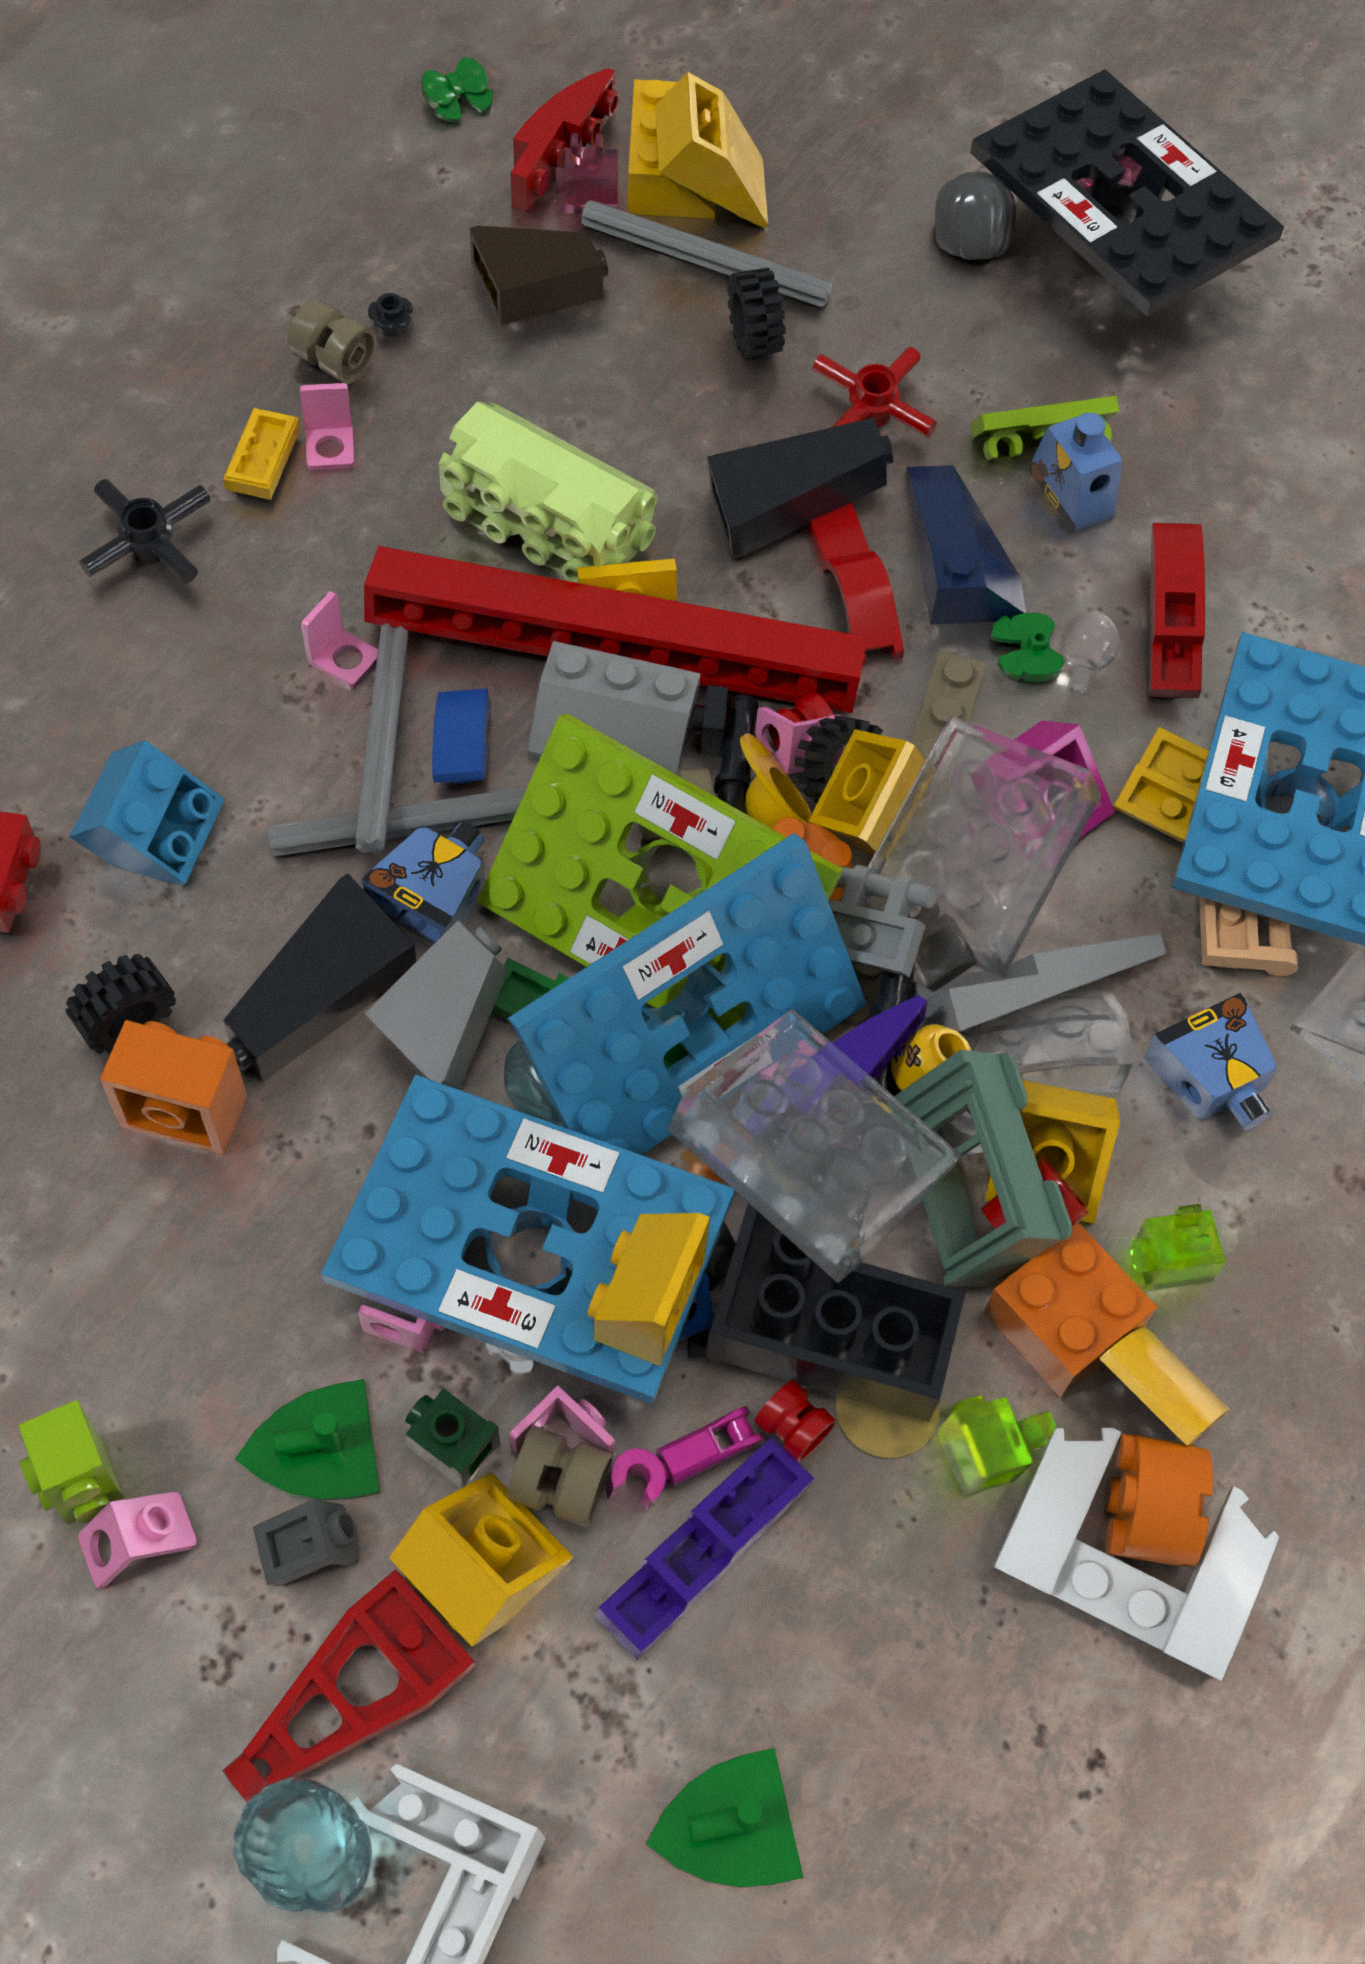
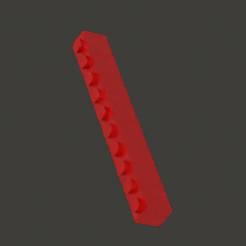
M378 546L364 583V622L382 626L388 623L393 628L402 626L405 630L543 656L549 655L552 643L556 641L701 673L700 685L728 687L729 691L793 703L812 691L819 694L831 710L853 713L867 637L383 546Z

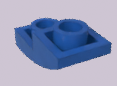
M488 688L438 692L432 749V776L434 783L453 782L463 784L473 780L485 779L489 756L486 732L491 708Z

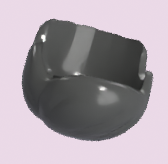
M965 172L947 182L940 189L935 204V234L940 249L948 252L950 255L962 257L966 260L991 259L1004 255L1010 249L1015 230L1017 210L1015 194L1005 186L1001 179L986 172Z

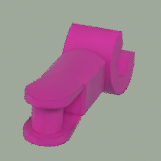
M748 1407L738 1408L704 1427L656 1449V1455L645 1449L635 1448L626 1450L617 1457L606 1482L608 1500L620 1494L626 1477L635 1475L642 1478L645 1482L646 1488L640 1502L645 1511L655 1505L665 1486L666 1480L668 1484L675 1486L757 1447L764 1441L761 1433L755 1435L746 1418L750 1414ZM726 1429L734 1445L722 1450L714 1434Z

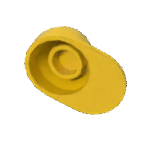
M746 733L741 736L740 744L742 751L755 772L746 793L745 806L748 815L770 828L774 827L783 818L792 817L801 822L809 823L812 811L806 799L776 758L753 735Z

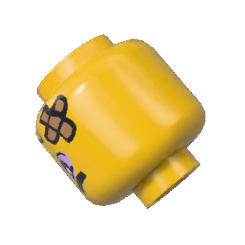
M931 1024L921 1027L902 1044L891 1060L892 1075L897 1087L903 1091L959 1050L971 1051L967 1040L957 1031L943 1025Z

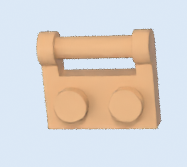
M1199 896L1203 966L1266 970L1272 976H1288L1298 970L1297 953L1291 949L1290 923L1268 917L1270 946H1259L1258 918L1256 913Z

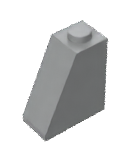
M457 920L365 1015L428 1079L461 1090L508 972L505 966L495 957L502 948L480 926L471 933Z

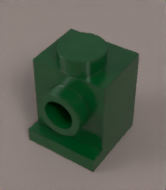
M444 1388L434 1400L428 1395L421 1397L405 1419V1424L410 1427L405 1434L408 1448L460 1488L468 1485L500 1445L499 1427L490 1420L486 1421ZM448 1420L459 1427L457 1432L449 1437H444L437 1433L442 1424Z

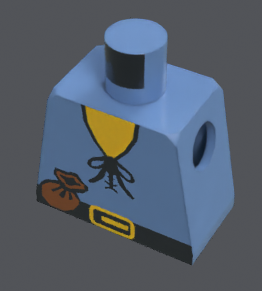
M1084 413L1049 427L1029 466L1030 472L1072 533L1113 519L1115 515L1122 460L1104 434V419L1095 413Z
M465 822L459 823L447 839L427 827L418 828L362 878L363 890L393 922L434 945L457 920L465 926L477 903V899L485 884L484 863L475 854L484 844V837L475 827Z
M1241 993L1155 1033L1143 1058L1198 1118L1208 1119L1229 1108L1243 1130L1248 1131L1259 1126L1272 1115L1271 1110L1259 1093L1267 1087L1277 1070L1276 1062Z

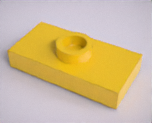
M253 408L223 477L225 490L271 500L301 429L299 417Z
M675 558L577 568V583L677 601V567Z

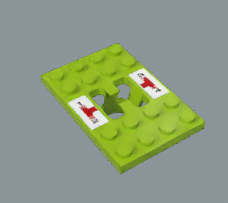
M562 714L558 716L477 902L587 967L787 837L570 714ZM634 822L662 837L633 853L627 850L625 844ZM669 844L683 849L694 859L702 887L685 893L670 884L661 902L650 885L642 888L641 885L649 882L648 869L653 854L659 846ZM810 851L825 894L829 900L844 869ZM608 879L629 889L635 905L621 917L608 911L600 903V895ZM722 953L708 963L720 973L725 968L726 960ZM689 975L646 1003L655 1008L670 1003L682 992ZM741 1002L719 1017L711 1007L708 1013L721 1029L725 1031L744 1017L746 1007L744 1002Z

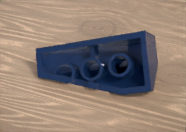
M953 465L907 467V484L930 625L997 622L1003 616H1008L1011 620L1013 616L1027 613L1020 575Z

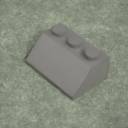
M553 641L539 683L527 750L528 757L540 759L558 716L568 713L663 768L677 774L678 770L681 769L693 727L695 705L699 701L701 673Z

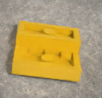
M1158 727L1113 808L1184 843L1208 750Z
M1146 1326L1125 1336L1099 1358L1187 1446L1193 1444L1209 1427L1214 1426L1230 1410Z

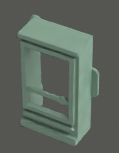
M959 1050L887 1101L890 1113L897 1114L900 1123L899 1127L904 1136L903 1140L943 1267L947 1272V1275L943 1277L945 1286L985 1287L1058 1242L1068 1240L1072 1234V1224L1058 1184L1055 1181H1043L1019 1112L1027 1105V1093L1016 1061L1009 1053L994 1054ZM969 1110L977 1134L952 1151H949L942 1127ZM981 1144L1006 1223L978 1240L971 1218L972 1207L960 1170L954 1166L953 1162Z

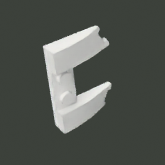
M1055 1428L993 1566L1222 1681L1259 1593L1279 1536L1274 1530L1264 1537L1240 1508L1249 1498L1241 1489L1231 1486L1203 1548L1200 1560L1195 1566L1187 1587L1183 1592L1076 1539L1122 1432L1115 1428H1101L1102 1441H1065L1064 1428Z
M395 1764L390 1770L399 1780V1786L370 1810L367 1809L360 1798L356 1797L347 1805L343 1814L449 1867V1871L405 1964H483L512 1898L519 1899L546 1838L537 1827L399 1764ZM281 1940L277 1948V1963L331 1964L284 1940Z

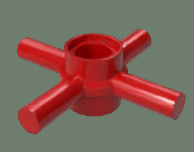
M907 347L889 367L882 364H869L862 367L857 374L820 354L816 358L812 370L848 391L849 401L852 405L832 427L874 418L877 427H881L887 424L892 417L929 438L937 426V421L901 401L897 387L902 379L921 360L920 353L913 347Z

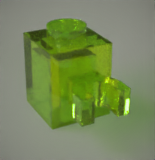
M1201 1204L1179 1206L1174 1215L1146 1218L1130 1244L1133 1267L1136 1273H1143L1147 1291L1213 1282L1226 1263L1211 1209L1202 1210Z
M979 1395L964 1399L951 1407L952 1414L937 1430L961 1494L964 1497L1015 1482L1034 1463L1029 1451L1045 1447L1048 1444L1046 1438L1052 1437L1057 1427L1050 1411L1035 1414L1017 1422L1007 1396L985 1402L984 1397Z

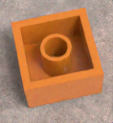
M125 1020L100 1077L101 1084L120 1127L225 1155L247 1100V1093L232 1048L214 1037L200 1036L198 1039L177 1034L167 1025L154 1021H148L143 1025Z
M1077 1222L1072 1226V1234L1068 1240L1060 1241L1033 1257L995 1287L985 1307L984 1314L1057 1395L1062 1398L1103 1364L1099 1358L1108 1349L1133 1331L1145 1327L1158 1306L1084 1227Z

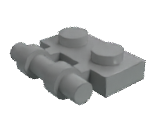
M856 865L852 869L839 866L844 871L835 887L844 888V895L841 902L831 899L828 902L851 963L910 977L926 925L917 919L908 918L910 909L915 905L932 908L937 899V889L920 884V880L917 877L900 874L896 878L878 875L877 870L872 867ZM873 895L887 898L884 912L865 908L867 900Z

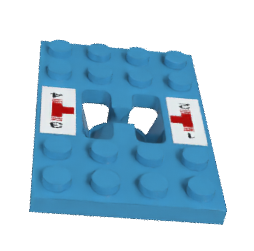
M1245 632L1241 633L1172 884L1173 889L1365 946L1364 666ZM1280 742L1297 748L1301 753V758L1296 768L1277 771L1269 777L1267 756L1269 743ZM1331 759L1352 763L1361 770L1360 782L1340 798L1334 787L1321 776L1328 771ZM1284 794L1294 796L1288 813H1276L1269 811L1266 807V799L1271 795ZM1317 813L1322 818L1324 826L1318 822ZM1350 824L1347 832L1340 831Z
M793 833L510 1016L508 1020L564 1128L643 1155L760 1077V1073L782 1061L803 1046H806L866 1006L867 1003L807 843L797 834ZM723 953L726 965L723 971L719 973L708 962ZM689 975L682 992L670 1003L653 1009H648L644 1005L647 1001ZM741 1002H744L746 1007L744 1017L725 1031L721 1029L708 1013L711 1007L719 1017ZM680 1043L688 1055L672 1066L666 1067L663 1060L664 1055L669 1049Z
M415 1074L321 1272L323 1282L653 1405L731 1206L735 1188ZM508 1176L529 1183L530 1189L527 1206L510 1209L491 1201L490 1197L498 1180ZM571 1199L590 1205L598 1211L591 1229L586 1233L574 1232L568 1223ZM701 1213L710 1217L705 1260L661 1367L594 1341V1319L588 1317L587 1312L598 1284L602 1282L609 1285L617 1266L611 1264L610 1260L622 1230L632 1233L640 1214ZM530 1227L549 1231L542 1250L558 1255L561 1259V1274L547 1283L533 1286L520 1284L503 1276L495 1257V1251L504 1238ZM476 1237H485L488 1272L468 1265L463 1261L470 1242Z

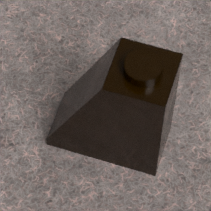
M474 226L469 228L471 262L501 325L603 298V278L608 276V265L603 251L595 249L588 233L493 226Z

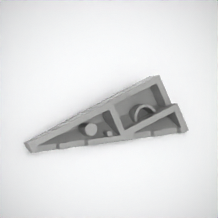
M1161 933L1030 954L1003 968L913 982L911 998L920 995L928 1001L925 1019L917 1030L925 1025L939 1024L962 1033L1166 954Z

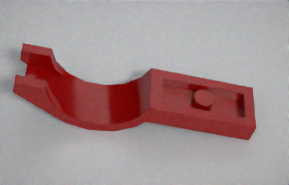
M851 502L810 520V523L806 526L823 573L831 571L838 583L845 607L848 633L867 637L865 651L889 646L893 659L903 658L904 647L889 577L881 558L874 551L869 550L853 503ZM864 652V658H863V664H862V666H863V665H866V660H867L866 652Z

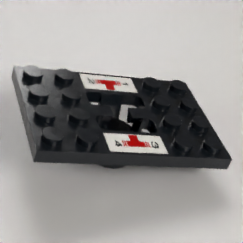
M1106 69L972 140L970 153L993 175L1001 179L1007 188L1147 317L1280 240L1284 226ZM1120 157H1130L1142 167L1132 187L1118 184L1126 172V169L1116 161ZM1082 178L1093 180L1090 194L1077 184L1076 181ZM1166 189L1175 197L1168 201L1161 200ZM1111 214L1126 217L1132 222L1122 223Z

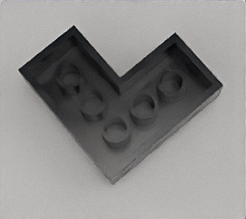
M770 1127L710 1329L705 1357L786 1381L794 1379L803 1386L929 1422L940 1401L966 1292L853 1260L880 1158Z

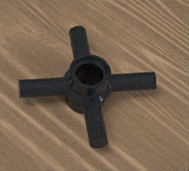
M103 479L96 484L94 493L119 517V536L79 560V564L87 576H94L129 553L134 560L140 563H155L161 560L183 583H189L195 579L198 573L197 568L171 543L172 526L211 501L209 494L203 486L198 485L162 508L157 501L150 498H136L129 501L108 479Z

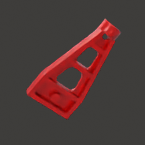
M395 1569L345 1612L244 1749L243 1753L222 1771L254 1811L274 1794V1791L283 1785L428 1710L475 1668V1662ZM364 1645L374 1646L399 1676V1682L391 1694L367 1706H354L349 1704L338 1691V1674L356 1649ZM317 1695L324 1696L342 1718L341 1726L313 1747H299L288 1734L289 1723L312 1697ZM257 1759L266 1761L270 1766V1774L265 1779L253 1765Z

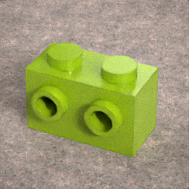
M78 1399L18 1425L29 1454L28 1457L19 1460L20 1467L33 1495L37 1493L45 1511L55 1508L66 1524L75 1520L77 1523L90 1522L109 1502L124 1499L101 1437Z

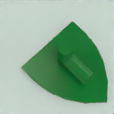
M365 1380L338 1383L313 1390L280 1407L253 1432L236 1456L235 1461L261 1482L289 1495L316 1500H341L380 1494Z
M775 1748L744 1754L716 1764L689 1782L664 1809L646 1845L675 1868L710 1883L745 1888L769 1886L802 1879V1869Z

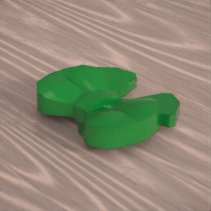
M463 57L459 60L455 71L445 76L433 70H426L422 76L421 89L425 100L435 109L436 117L446 122H460L462 115L457 99L463 96L479 113H484L491 107L494 91L487 89L489 84L487 74L474 58Z
M1028 612L1013 616L1011 620L1008 616H1003L994 623L991 638L994 641L1020 644V650L1012 651L999 657L997 665L1001 671L1016 681L1022 678L1027 682H1047L1057 678L1065 661L1062 655L1050 648L1049 638L1054 632L1055 621L1048 615Z

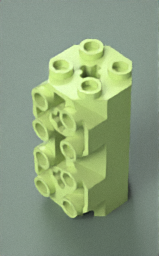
M476 402L454 426L449 439L457 443L452 456L443 452L438 467L440 490L446 496L443 500V507L455 520L469 523L485 532L491 540L497 543H503L510 536L520 534L525 541L522 545V551L532 563L539 566L544 565L565 577L567 581L576 583L578 567H600L601 565L629 563L638 550L645 551L651 544L656 533V526L650 522L654 516V508L658 499L654 489L496 403H489L488 405L484 402Z

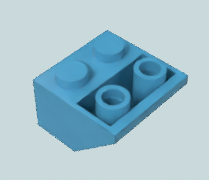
M143 740L110 754L69 837L110 866L180 886L186 884L225 799L148 741Z

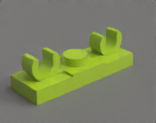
M1116 395L982 414L970 422L972 439L988 437L983 447L984 456L987 461H992L998 457L997 442L999 440L1005 441L1008 444L1011 458L1017 457L1023 450V443L1019 435L1032 433L1033 440H1042L1046 430L1052 425L1084 413L1098 414L1105 421L1119 412L1118 399ZM1105 421L1104 434L1111 441L1112 430L1109 423Z

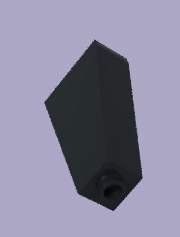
M870 418L707 456L710 489L732 559L743 557L809 524L812 519L843 507L886 486L887 465L893 463V451L888 435L880 436L875 419Z
M348 873L341 877L223 1020L229 1042L226 1044L234 1050L239 1068L245 1071L250 1067L263 1082L383 996L417 962L415 944Z

